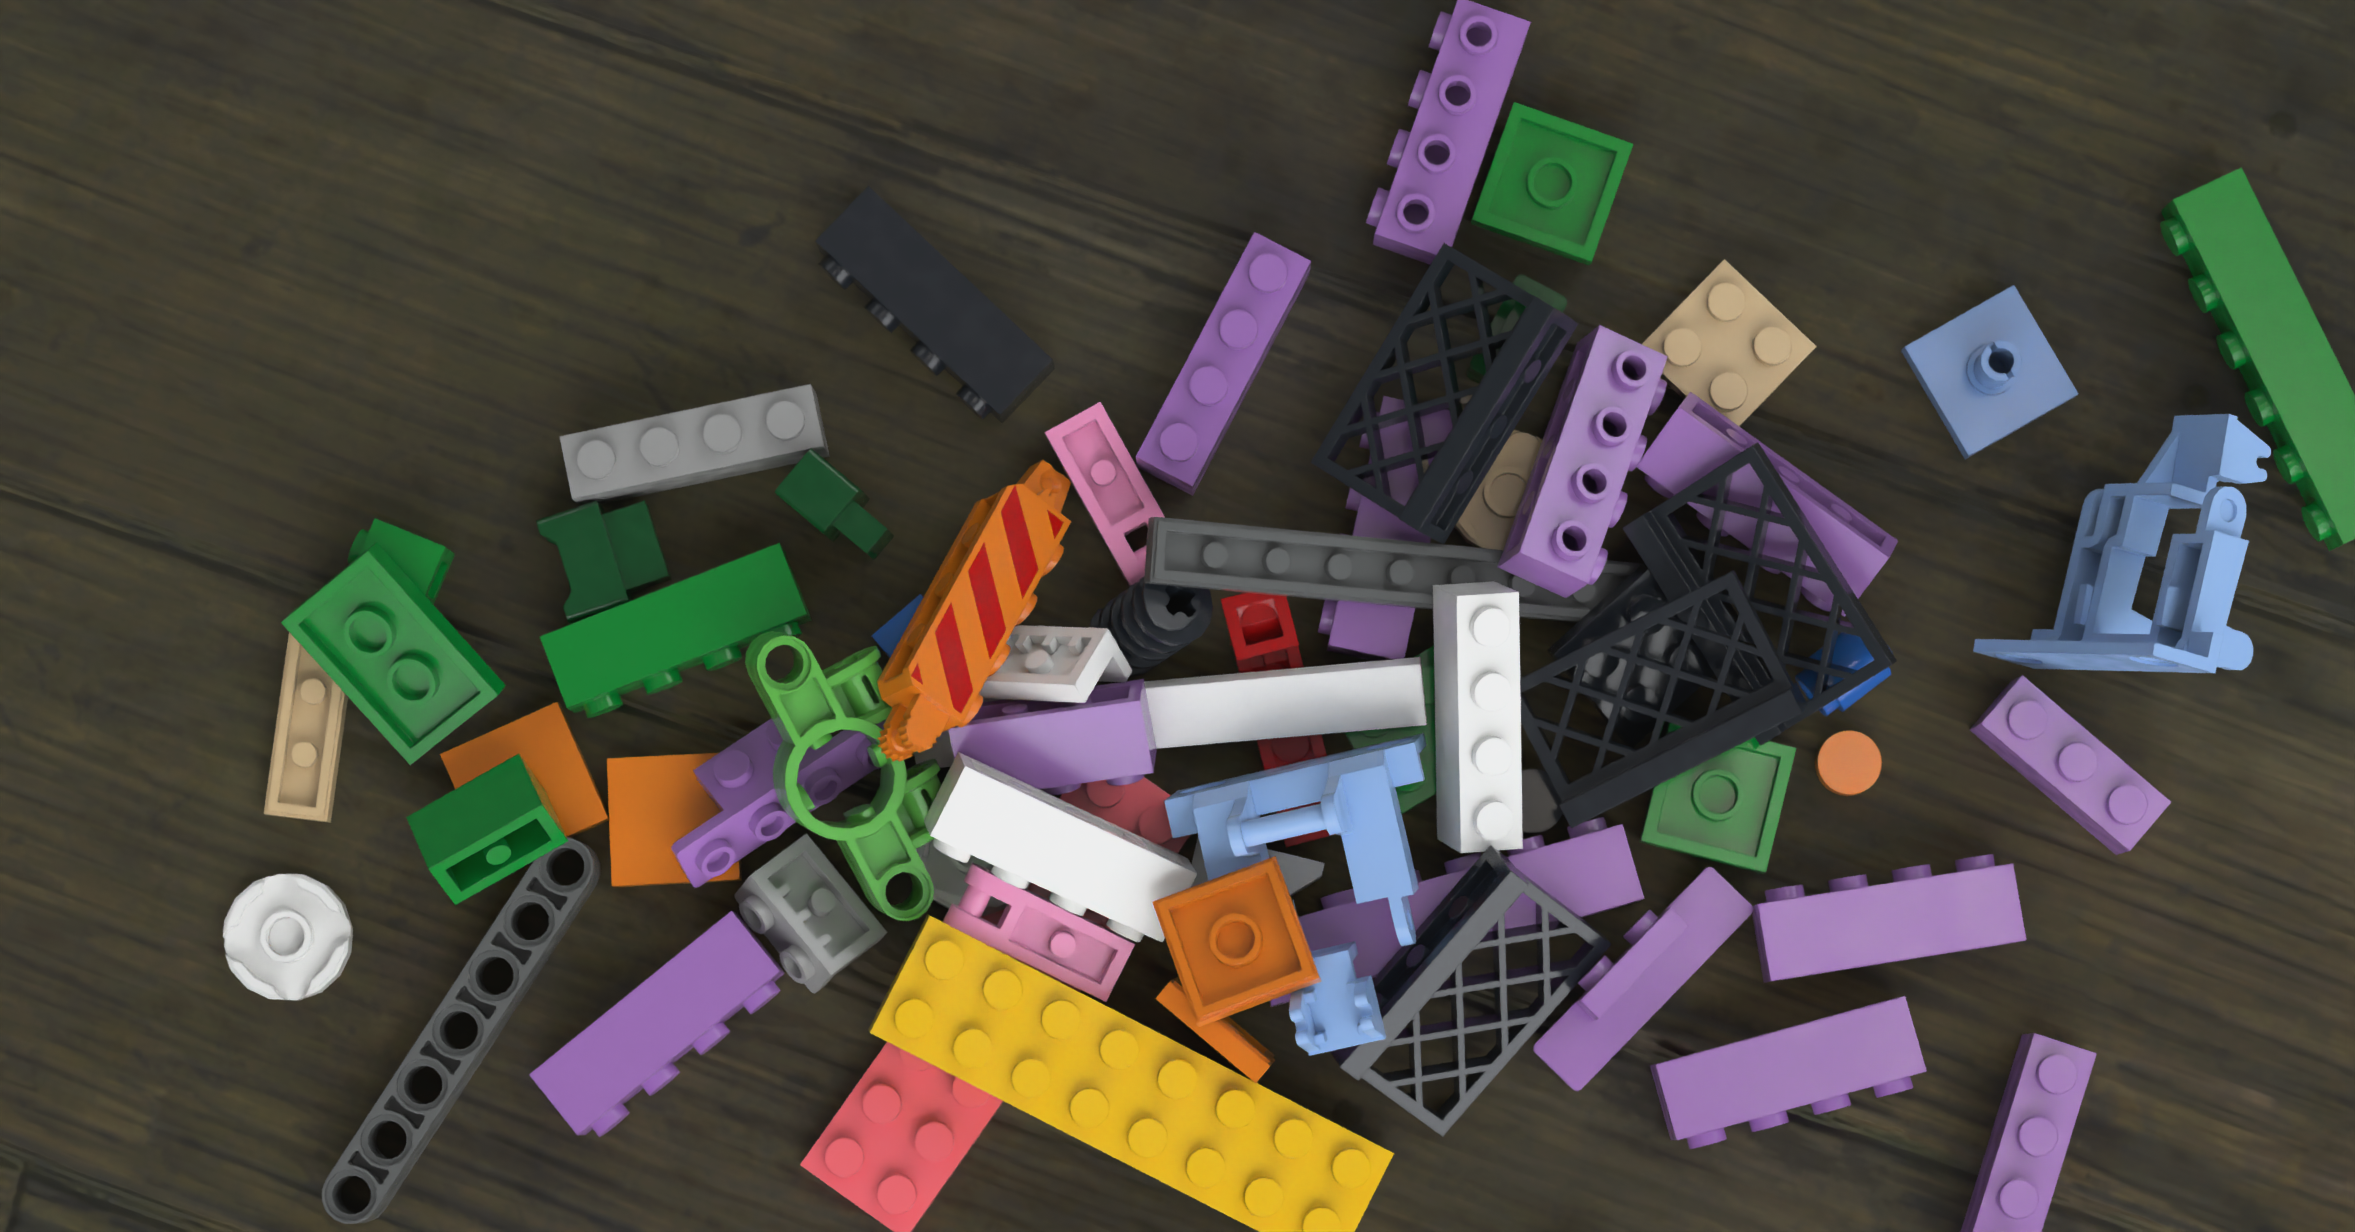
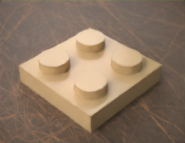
M1725 259L1642 343V345L1668 356L1660 378L1665 380L1680 397L1685 399L1692 392L1739 427L1816 348L1813 342Z

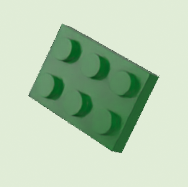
M375 542L291 611L281 622L409 765L496 698L506 686L378 542Z

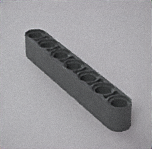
M567 838L568 842L533 861L328 1175L322 1188V1203L326 1212L334 1220L344 1224L367 1223L378 1218L386 1210L595 889L601 876V863L597 853L588 845L572 838ZM566 851H577L584 861L583 875L576 883L570 886H561L553 874L555 860ZM540 904L547 911L549 926L540 938L526 940L518 928L519 916L526 907ZM503 958L513 969V981L505 992L494 995L485 988L483 972L491 961ZM466 1012L475 1019L478 1025V1035L469 1047L458 1049L448 1038V1026L456 1015ZM425 1067L434 1068L442 1079L440 1095L435 1101L428 1104L420 1102L412 1090V1081L415 1075ZM391 1121L398 1123L406 1133L404 1151L392 1159L384 1156L377 1145L379 1130L384 1124ZM354 1176L362 1178L368 1183L371 1190V1199L368 1206L359 1213L350 1211L344 1206L341 1199L344 1183Z

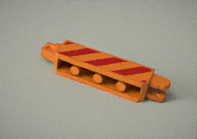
M1041 460L1030 466L1016 485L1006 486L999 492L975 503L877 681L881 700L892 707L883 725L884 730L880 731L881 736L878 738L880 741L878 747H881V753L886 755V759L891 758L892 762L896 760L900 762L912 757V753L916 751L921 753L932 748V744L937 742L936 738L940 737L942 732L955 726L959 728L966 726L981 708L983 696L979 692L986 679L993 675L1007 659L1011 647L1006 643L1014 627L1021 624L1034 609L1038 597L1033 592L1041 577L1047 575L1055 567L1064 552V547L1060 542L1071 521L1061 514L1071 481L1063 474L1057 472L1046 461Z

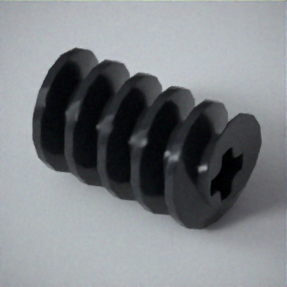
M1142 577L1138 582L1128 587L1127 590L1117 595L1116 598L1106 603L1104 608L1098 609L1091 619L1090 627L1108 628L1132 668V673L1129 677L1143 675L1202 636L1211 622L1213 612L1211 592L1209 589L1144 583V577Z

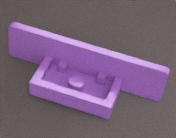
M772 718L693 770L700 785L721 811L671 846V850L683 872L695 888L700 887L713 877L723 874L734 863L767 841L777 838L786 828L795 823L783 809L774 788L773 766L775 756L783 739ZM886 720L878 723L877 726L884 730L883 725ZM843 730L820 748L814 750L809 747L799 764L797 783L805 789L815 806L809 812L831 802L840 792L873 770L879 769L874 766L868 754L867 747L871 745V742L864 734L858 731Z
M1705 868L1658 917L1649 909L1623 935V938L1631 945L1614 963L1604 955L1582 977L1578 984L1585 992L1533 1045L1534 1053L1572 1090H1581L1752 914L1753 906L1714 868Z

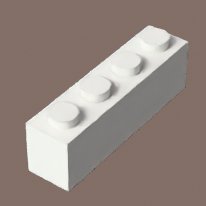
M1495 581L1433 585L1437 839L1459 853L1485 852L1490 845L1497 850L1523 849L1519 592Z
M960 752L957 753L924 819L930 836L936 838L933 846L945 855L966 863L971 855L994 865L991 873L1002 881L1021 889H1026L1029 882L1051 891L1049 900L1059 907L1080 916L1084 915L1087 908L1109 918L1106 925L1111 930L1136 942H1141L1145 934L1163 943L1165 936L1153 901L1191 888L1197 876V872L1188 858Z

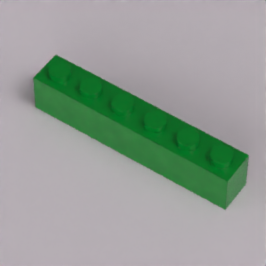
M2241 167L2173 199L2161 210L2165 220L2160 222V228L2170 251L2175 256L2183 255L2193 275L2192 278H2189L2188 284L2197 306L2203 313L2211 312L2221 332L2220 335H2217L2216 340L2224 361L2232 370L2239 368L2250 390L2245 393V401L2253 419L2260 427L2267 425L2278 447L2273 450V457L2280 474L2288 484L2296 483L2306 503V506L2301 508L2306 527L2316 541L2324 540L2328 550L2331 551L2355 539V394Z

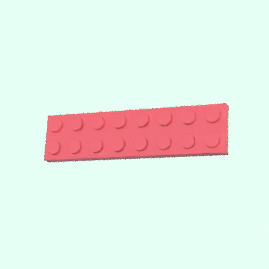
M1145 777L1135 783L1120 786L1110 785L1106 780L1081 783L1078 789L1062 794L1059 798L1177 854L1191 836L1187 835L1173 839L1164 802L1171 795ZM1030 883L1027 889L1049 900L1051 891L1034 883ZM1088 908L1086 909L1083 917L1110 929L1106 925L1108 917ZM1005 909L981 917L997 925ZM1022 962L1023 964H1025V965H1027V966H1029V967H1031V968H1033V969H1035V970H1037V971H1039V972H1041V973H1043V974H1045V975H1047V976H1049V977H1051V978H1053V979H1055V980L1061 982L1062 984H1064V985H1066V986H1068V987H1070V988H1072V989H1074V990H1076V991H1078V992H1081V991H1082V990H1080V989H1078V988H1076V987H1074V986H1072V985H1070V984H1067V983H1065V982H1063V981H1061V980H1059V979H1057V978H1055V977H1053V976H1051V975H1049V974H1047V973H1045V972H1043V971H1041V970H1038V969H1036V968H1034V967H1032V966H1030V965H1028V964ZM887 1042L800 1165L893 1232H912L1004 1101Z

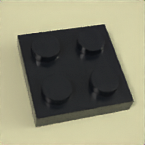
M1641 565L1547 651L1554 660H1557L1669 603L1649 569ZM1677 614L1672 616V618L1680 620ZM1658 623L1646 629L1639 655L1674 666L1685 632ZM1635 635L1614 647L1631 651ZM1691 638L1682 669L1711 678L1715 673ZM1602 652L1589 658L1582 684L1617 695L1627 661ZM1578 664L1564 671L1571 680L1574 679ZM1635 664L1625 698L1660 709L1671 675ZM1679 678L1668 712L1672 713L1702 685ZM1585 695L1608 723L1614 704ZM1621 707L1614 731L1625 744L1634 747L1654 729L1657 718Z

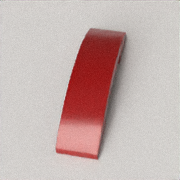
M1244 592L1220 599L1238 673L1304 667L1286 596ZM1321 734L1256 740L1264 770L1327 756ZM1321 801L1315 802V803H1311V804L1302 805V806H1298V807H1293V808H1289V809H1285V810H1281V811H1276V814H1277V813L1286 812V811H1290V810H1295V809L1303 808V807H1307V806H1312V805L1320 804ZM1326 829L1283 840L1285 847H1290L1331 835H1329Z

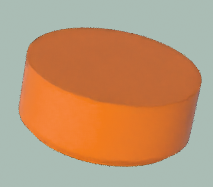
M1842 731L1832 735L1819 747L1815 758V770L1820 782L1829 791L1842 796L1857 795L1869 789L1878 779L1882 766L1881 754L1877 745L1868 736L1857 731Z

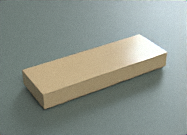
M290 632L264 814L331 823L348 696Z

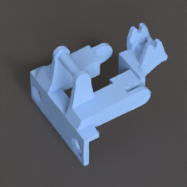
M2231 414L2174 416L2172 432L2137 483L2105 484L2104 489H2095L2085 498L2054 630L2033 629L2030 640L1975 639L1973 652L2033 669L2215 673L2217 667L2226 670H2243L2247 668L2253 657L2252 641L2247 634L2226 626L2249 543L2248 540L2241 539L2246 519V503L2239 490L2227 486L2216 487V483L2222 481L2246 484L2265 481L2267 479V472L2264 469L2258 468L2256 461L2257 458H2268L2271 455V448L2239 422L2237 416ZM2201 508L2195 534L2172 535L2152 621L2131 609L2145 557H2156L2169 509Z
M1424 733L1178 790L1164 800L1172 837L1174 839L1198 833L1209 881L1268 859L1266 843L1326 829L1329 835H1341L1356 903L1360 904L1388 897L1394 928L1400 945L1416 944L1415 926L1408 896L1414 895L1419 886L1395 787L1425 780L1419 753L1427 746ZM1321 801L1320 804H1316V805H1312V806H1307V807H1303V808H1299V809H1295V810H1290V811H1286V812H1282V813H1277V814H1273V815H1269V816H1264V817H1260V816H1259V815H1263V814H1268V813H1272V812H1276V811H1281V810H1285V809H1289V808L1298 807V806H1302V805L1311 804V803H1315V802ZM1353 941L1311 951L1322 982L1291 993L1289 1015L1291 1021H1294L1296 1026L1295 1039L1297 1045L1311 1056L1385 1039L1386 1033L1372 976L1360 978L1356 976L1353 960L1358 955L1356 942Z

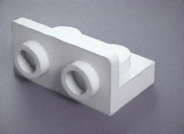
M1018 625L1014 627L1006 642L1011 647L1007 659L993 675L986 679L979 694L983 698L1085 703L1098 681L1126 682L1132 673V668L1108 628Z

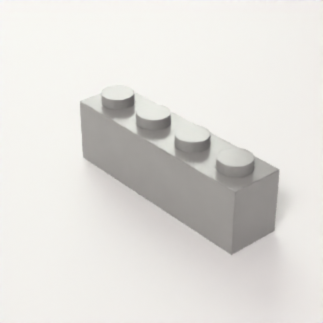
M811 384L559 436L571 497L579 506L596 500L600 504L795 464L811 448L823 458L829 457L819 402Z

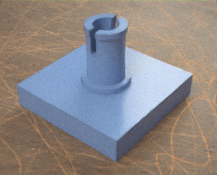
M2014 285L1908 344L1901 350L1964 459L1980 452L2078 395L2077 390Z

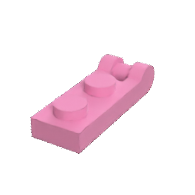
M1099 402L1046 431L1045 436L1130 587L1145 575L1147 545L1133 552L1125 536L1144 525L1148 528L1149 518H1165L1103 405Z
M972 863L963 880L968 886L959 904H951L943 922L1106 1002L1135 943L1083 916L1059 907L1027 889L1012 886L997 878L990 870ZM991 896L1007 903L997 925L981 917Z

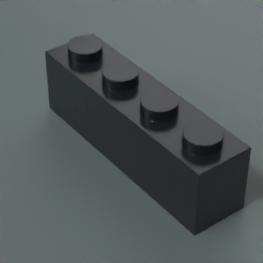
M869 186L816 240L820 252L825 256L818 263L823 271L844 290L854 283L871 300L864 306L865 310L888 332L892 333L898 326L903 329L916 342L910 349V352L935 376H938L945 369L962 385L956 392V395L982 420L991 412L1003 423L1055 369L1053 359Z

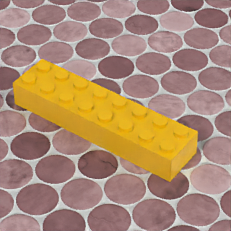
M928 914L868 1029L871 1034L1259 1232H1355L1394 1153L1258 1083H1254L1252 1080Z

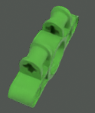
M770 631L759 635L751 642L746 651L745 665L750 679L783 739L775 756L773 766V783L780 804L786 813L801 826L822 837L837 841L866 898L874 908L900 921H910L919 918L929 909L933 901L934 887L931 877L916 849L935 839L930 836L924 819L942 785L937 776L941 769L936 759L923 761L906 769L904 760L892 762L891 758L886 759V755L881 753L882 749L878 747L880 744L878 738L881 736L880 731L883 729L877 726V724L887 719L892 707L881 700L877 684L883 672L877 662L881 657L880 651L877 646H871L821 670L812 651L802 640L783 632ZM787 645L794 657L793 667L784 678L772 680L765 668L766 658L775 647ZM838 730L858 731L864 734L871 742V745L867 747V751L874 766L877 768L881 767L880 787L871 804L860 805L843 813L845 820L839 822L817 820L809 812L815 808L812 800L805 789L797 783L799 764L809 747L816 750L832 739V732ZM908 873L912 880V891L909 897L902 903L896 905L889 904L885 895L886 885L889 880L896 874Z

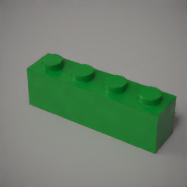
M777 543L539 637L567 709L574 713L584 710L587 718H592L619 708L623 705L620 695L643 686L647 695L678 685L683 681L680 672L704 663L706 670L712 671L730 665L743 658L740 648L750 645L761 634L770 631L783 632L797 638L802 635L799 625L812 621L786 552L781 544Z

